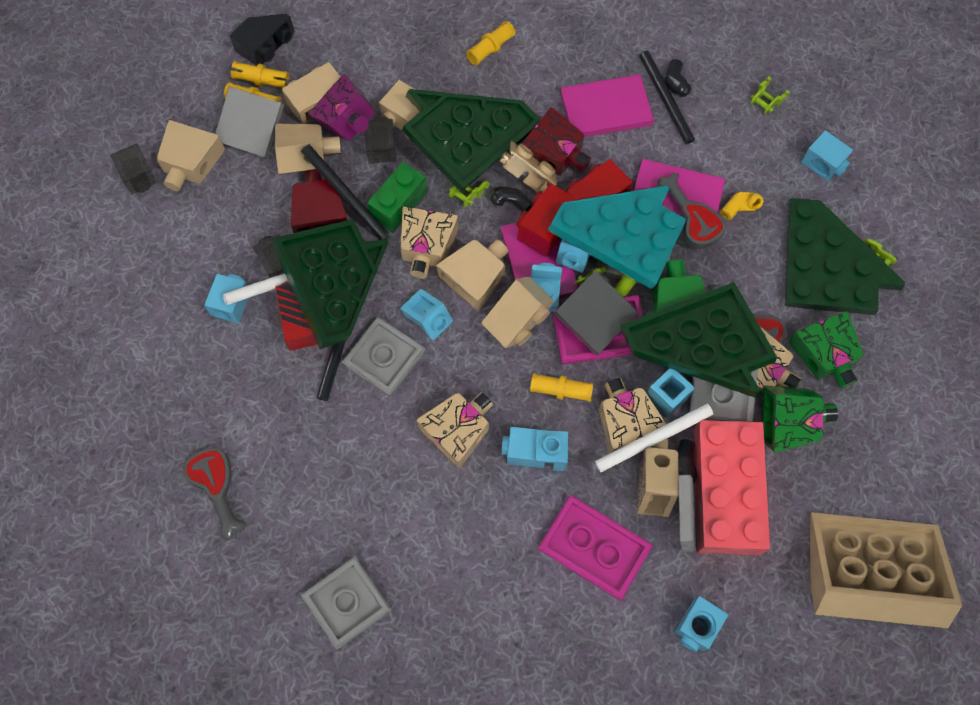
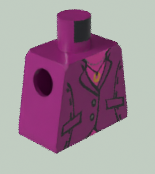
M343 74L308 114L327 132L349 141L356 133H362L367 130L369 126L368 120L374 115L375 110L363 92Z

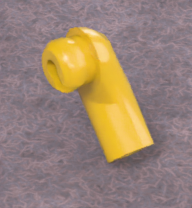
M752 192L736 193L720 210V215L730 221L738 211H755L762 207L763 197L758 193Z

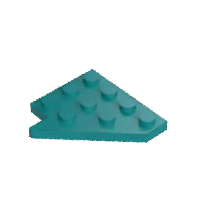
M661 186L564 202L549 226L548 231L652 289L657 284L687 219L662 206L669 187Z

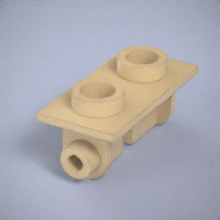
M513 141L510 142V154L505 152L499 160L503 163V168L517 178L524 171H527L528 174L523 179V182L537 193L539 191L544 192L549 182L555 186L557 185L556 171L546 161L539 162L533 157L532 151L525 145L519 144L518 146Z

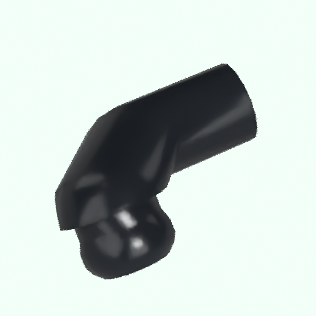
M673 59L670 61L665 83L674 94L686 97L691 91V85L681 75L682 61Z
M499 186L494 189V193L490 197L491 202L496 206H503L505 201L512 202L522 212H528L532 208V201L517 188Z
M683 439L680 441L677 449L679 475H691L694 484L697 480V470L692 460L695 444L691 440Z

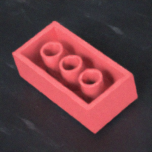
M708 420L698 422L693 429V443L695 444L694 465L697 470V480L695 482L697 553L762 555L770 550L763 422Z

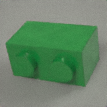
M402 162L367 202L370 213L384 228L394 233L402 223L403 206L415 208L427 194L426 176L405 162Z

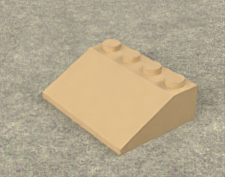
M811 512L810 587L815 615L949 628L961 609L962 602L939 525Z

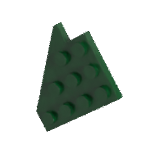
M409 89L406 93V98L420 113L403 126L402 132L462 193L499 161L505 152L508 153L510 151L511 141L518 144L530 134L541 119L523 100Z
M790 199L785 306L876 315L878 312L879 289H903L905 281L820 200Z
M354 219L273 238L271 245L319 348L322 349L347 341L352 334L388 245L387 238L365 244Z
M735 282L621 325V332L633 356L754 398L759 396L760 389L750 372L773 364L777 359V355Z

